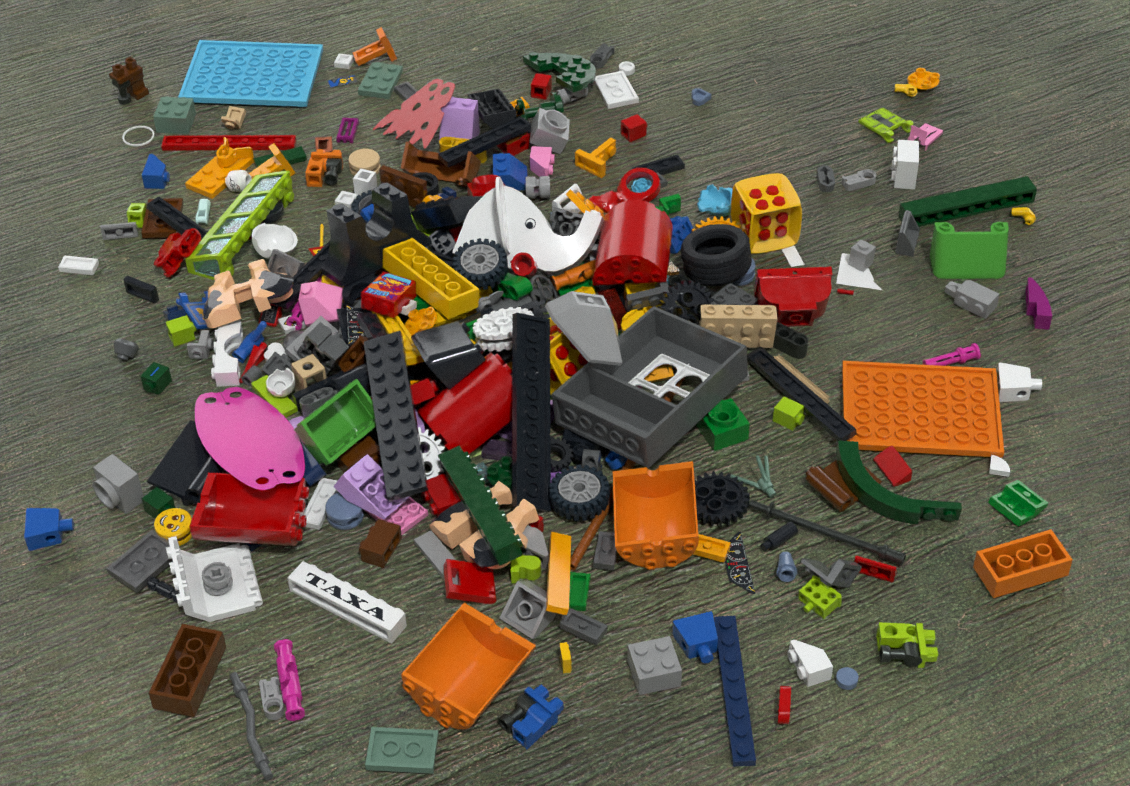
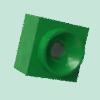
M732 398L721 400L696 424V427L713 451L749 439L750 423Z

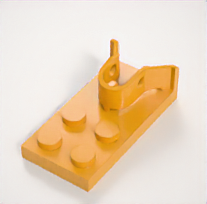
M224 137V144L219 147L216 156L185 183L186 188L214 199L227 187L225 179L230 171L246 170L254 163L252 148H230L228 139Z

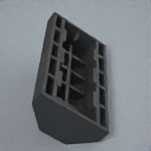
M500 88L468 94L469 99L478 100L479 116L491 128L494 129L515 119L516 110Z

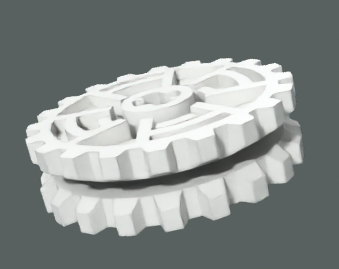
M513 307L508 309L502 308L499 311H492L491 314H485L483 318H478L477 322L473 324L476 343L483 350H510L512 348V314L516 312L532 316L534 314L526 308L521 309V307L515 309Z

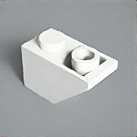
M797 640L790 641L789 650L787 651L789 661L795 664L799 678L804 680L807 687L831 680L833 665L823 649Z

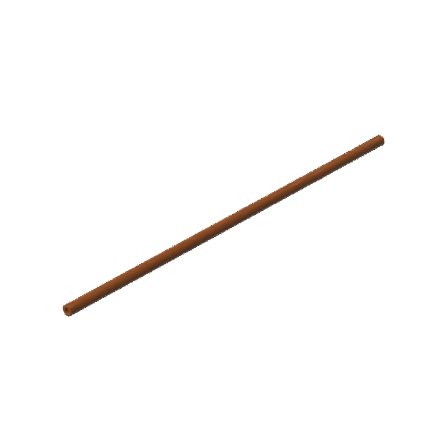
M685 377L679 380L675 386L680 387ZM671 391L666 392L662 399L671 402L675 393ZM627 459L621 470L633 469L636 462ZM613 485L610 488V499L605 511L602 510V514L599 516L595 514V518L591 521L571 556L570 570L572 571L576 570L614 503Z

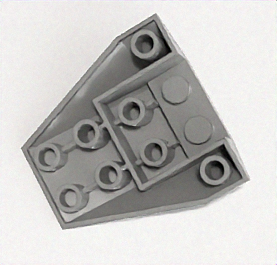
M571 291L546 303L545 307L552 321L588 362L621 366L622 356L617 324L603 295Z

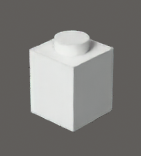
M360 168L353 178L355 194L361 196V193L365 192L367 194L368 190L378 187L376 172Z

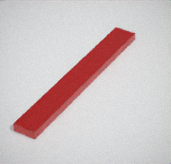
M296 135L164 136L161 147L162 151L218 150L224 144L223 138L225 137L228 139L229 147L233 149L251 147L252 150H270L269 146L274 143L279 150H288L295 148Z

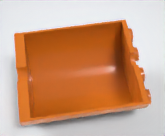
M693 461L659 465V468L656 470H649L647 467L613 471L615 548L619 555L626 561L649 570L675 567L688 559L696 551L699 544Z
M463 603L401 674L402 687L421 707L420 710L425 716L433 717L445 728L468 729L476 722L534 652L536 645L506 627L504 629L498 627L493 619Z

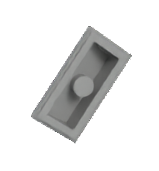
M136 222L100 225L103 240L139 236Z

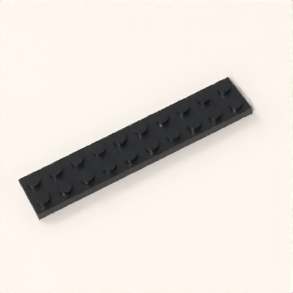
M516 312L512 314V508L519 506L520 502L525 499L535 506L536 511L549 512L551 511L550 319Z
M401 331L364 341L386 494L389 502L428 491L419 430Z

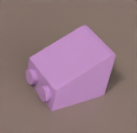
M451 97L447 105L441 108L444 116L440 123V139L442 137L472 139L478 136L480 133L478 100Z

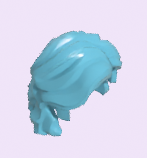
M713 184L708 185L706 190L700 192L699 202L697 203L699 211L718 217L730 215L733 189L719 187V190H717V187Z

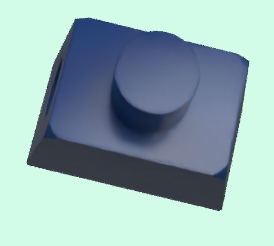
M26 508L24 538L29 551L60 544L63 531L74 530L73 518L62 519L60 510L57 508Z
M712 611L673 620V637L687 658L700 657L702 663L711 662L714 658L712 653L717 651L718 645Z

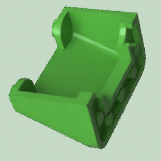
M935 222L930 249V260L934 276L941 279L1002 278L1006 271L1008 223H993L990 227V232H955L954 227L950 223Z

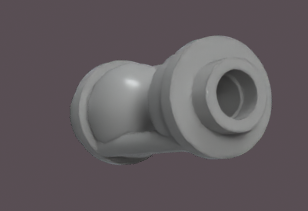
M587 87L572 93L564 88L555 92L558 91V95L560 94L562 103L565 105L582 97H587L589 89Z

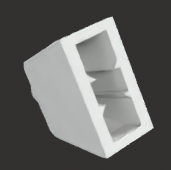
M1006 363L998 364L999 402L1026 401L1030 397L1031 390L1042 389V379L1031 378L1028 367Z

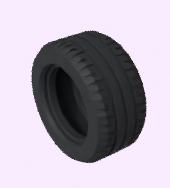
M714 224L698 228L691 232L681 245L684 272L692 281L699 282L701 285L720 286L737 281L748 272L752 263L748 236L740 228L732 225Z

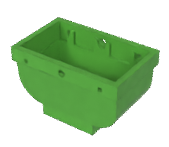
M355 379L298 423L294 431L318 464L324 463L328 465L376 427L373 401L358 379Z

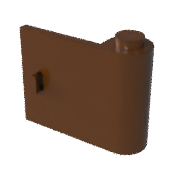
M837 459L824 469L820 466H812L807 470L806 481L839 512L845 511L859 501L844 482L838 468ZM865 467L871 477L881 485L882 481Z

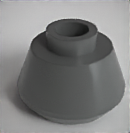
M119 338L114 341V353L117 354L119 359L128 361V358H133L139 350L138 344Z

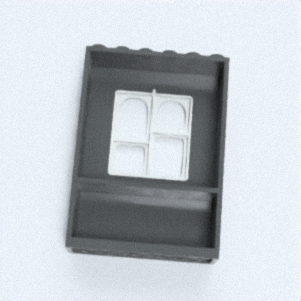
M653 306L619 335L622 356L621 366L588 362L552 393L555 423L649 468L748 376L747 346ZM663 364L673 365L677 369V373L663 386H657L644 379L656 367ZM686 376H697L703 381L692 392L675 386L679 380ZM637 385L643 386V387H645V388H647V389H649V390H651V391H653V392H655V393H654V394H651V393H649V392H647V391H645V390H643V389H641V388H638V387H636V386H637ZM671 391L684 397V399L678 405H675L661 397L666 392Z

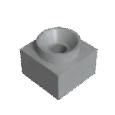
M539 108L531 123L530 143L539 147H552V152L561 154L569 139L570 119H567L559 111Z
M111 454L93 467L97 479L93 482V489L105 506L110 509L116 506L127 514L142 503L141 498L144 496L138 474L116 456Z

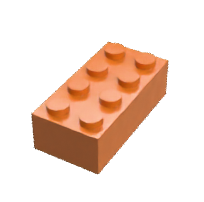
M1052 529L977 551L973 568L991 596L996 598L1068 576L1073 559Z

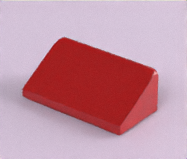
M892 445L873 458V461L893 487L911 481V468Z
M855 556L854 562L862 566L859 573L894 582L897 567Z

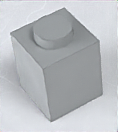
M858 241L851 247L848 265L864 272L873 264L876 247L866 241Z

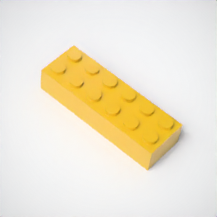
M414 238L383 249V268L393 275L416 281V294L447 319L478 308L479 288Z

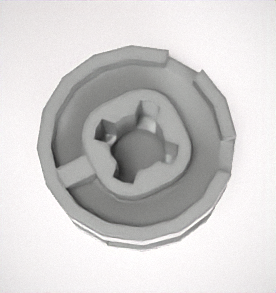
M214 562L204 567L202 580L206 592L213 595H221L231 589L233 579L229 566L227 567L222 562Z

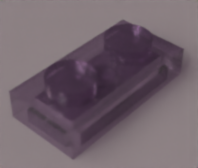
M486 440L481 452L482 458L501 460L504 456L512 458V442Z

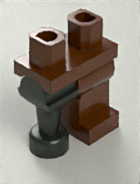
M132 57L125 59L126 65L124 66L121 64L112 66L113 72L109 74L110 79H112V85L119 90L118 102L122 105L129 104L131 96L139 100L149 94L143 80V69L137 65L136 60Z

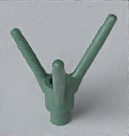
M756 456L762 478L757 483L731 474L730 478L738 477V481H743L745 484L754 486L759 490L762 489L769 498L776 495L773 489L774 485L770 480L768 456H764L765 470L760 456Z

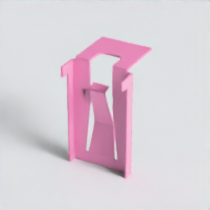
M926 123L920 128L912 125L908 140L914 141L919 137L918 141H920L921 145L926 146V151L927 147L943 134V130Z

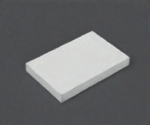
M624 71L596 76L593 83L608 109L639 103V98Z

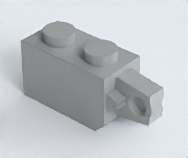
M965 280L963 284L950 281L945 286V293L955 298V305L986 319L997 307L999 293L972 280Z

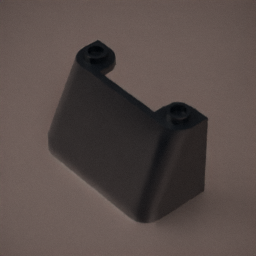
M455 321L416 332L411 336L424 362L449 390L486 360L482 355L484 352L482 347L478 343L473 344L470 340V328L464 321L462 323Z

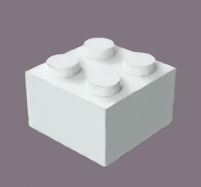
M898 140L897 147L894 146L893 149L894 159L892 160L891 170L894 171L891 174V181H894V188L915 189L919 165V141Z

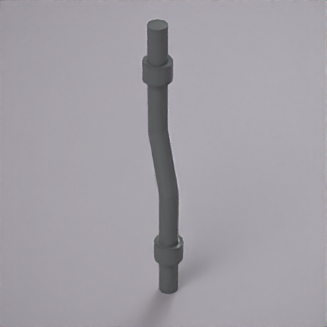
M233 672L229 677L234 686L235 696L240 699L246 712L247 741L254 755L253 760L256 767L261 770L264 779L271 780L273 774L269 767L268 757L262 752L256 739L255 710L247 695L248 689L241 682L238 673Z

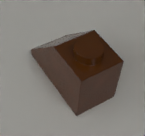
M360 336L337 362L343 372L367 362L364 341L368 340L367 337Z

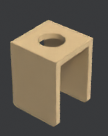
M313 354L291 364L292 372L295 376V388L298 391L307 388L306 379L313 375L317 382L326 379L324 366ZM312 364V369L305 370L303 366Z

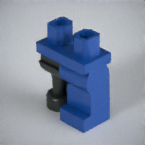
M542 684L535 689L527 687L524 693L517 698V707L509 715L504 713L498 718L500 726L507 732L512 730L513 738L526 749L530 748L552 725L554 726L558 722V715L564 709L563 702L558 697L553 698L550 702L545 700L549 697V691ZM524 716L525 718L520 722L518 719Z

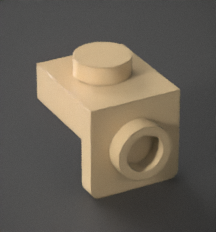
M229 106L226 117H221L225 127L241 129L246 110Z

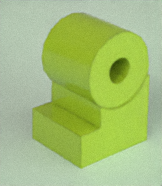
M131 203L127 210L128 223L136 222L138 228H142L147 207L146 203Z
M523 555L511 561V583H517L520 579L533 581L541 576V561L538 557Z

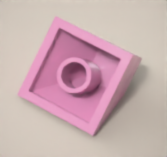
M318 281L301 284L298 300L305 325L310 326L320 316L329 323L336 322L337 309H341L343 288Z

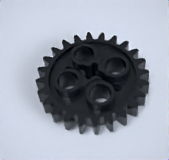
M675 282L674 287H668L669 292H663L665 299H659L663 305L657 306V308L673 314L675 308L677 310L676 316L687 321L690 320V322L700 326L701 312H697V306L711 305L715 299L709 298L711 292H705L706 286L700 287L699 282ZM685 293L688 297L686 302L683 300V296Z
M712 471L710 476L705 472L703 478L697 475V481L695 480L697 520L703 519V524L709 521L711 526L716 522L721 527L722 522L730 525V520L736 523L737 517L743 518V513H747L750 503V493H747L748 487H743V481L738 482V477L731 479L730 473L723 476L722 471L719 475Z

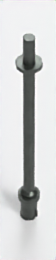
M754 500L750 501L749 508L766 513L765 519L767 520L774 516L788 522L791 521L798 526L875 553L879 560L882 561L888 560L900 566L905 561L906 553L891 549L889 545L877 546L776 509L774 502L767 506Z

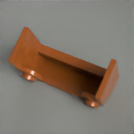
M410 142L405 143L401 169L409 175L427 172L435 175L438 180L458 183L459 186L467 187V183H472V179L476 177L480 169L481 161L472 152L468 151L466 160L447 167L438 159L439 153L418 150Z

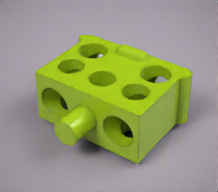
M815 575L799 590V600L805 604L803 610L806 613L813 610L825 619L837 607H841L842 595L832 587L824 584Z

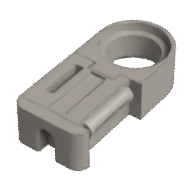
M866 169L858 171L854 175L846 177L843 175L841 184L847 191L875 184L876 173L873 170Z
M272 677L271 681L266 679L259 681L264 714L269 720H278L284 715L282 695H280L278 677ZM273 705L280 707L276 712L268 711V708Z

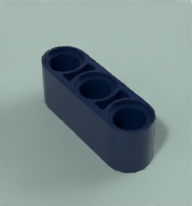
M301 442L305 461L303 477L311 487L327 474Z

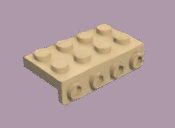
M701 305V327L746 345L747 348H773L777 325L775 306Z

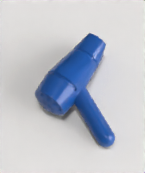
M261 321L257 328L250 332L239 347L232 352V356L243 363L251 354L253 346L259 347L260 343L264 341L262 332L266 328L267 323Z

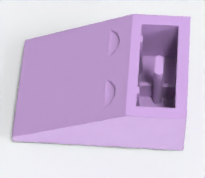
M368 454L347 470L333 486L347 501L382 519H386L410 497L389 502L386 494L383 469Z

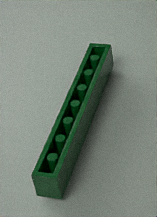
M1025 176L900 203L898 217L902 221L904 212L909 210L919 227L935 224V222H944L1032 203L1035 201L1037 188L1029 177Z
M459 445L439 454L438 458L444 473L499 566L523 556L520 549L523 543L519 535H514L513 525L511 522H506L508 519L503 509L499 511L500 506L497 499L491 498L493 497L489 486H484L486 484L481 474L477 475L479 473L474 462L470 463L472 461L468 452H463Z

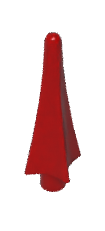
M261 342L259 347L253 346L242 376L253 365L257 366L265 359L266 343Z

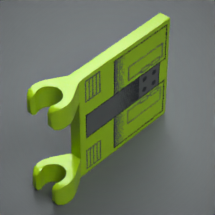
M883 107L858 121L860 124L881 135L887 143L894 141L891 138L894 135L892 130L901 126L906 133H909L911 131L910 126L913 125V121H905Z

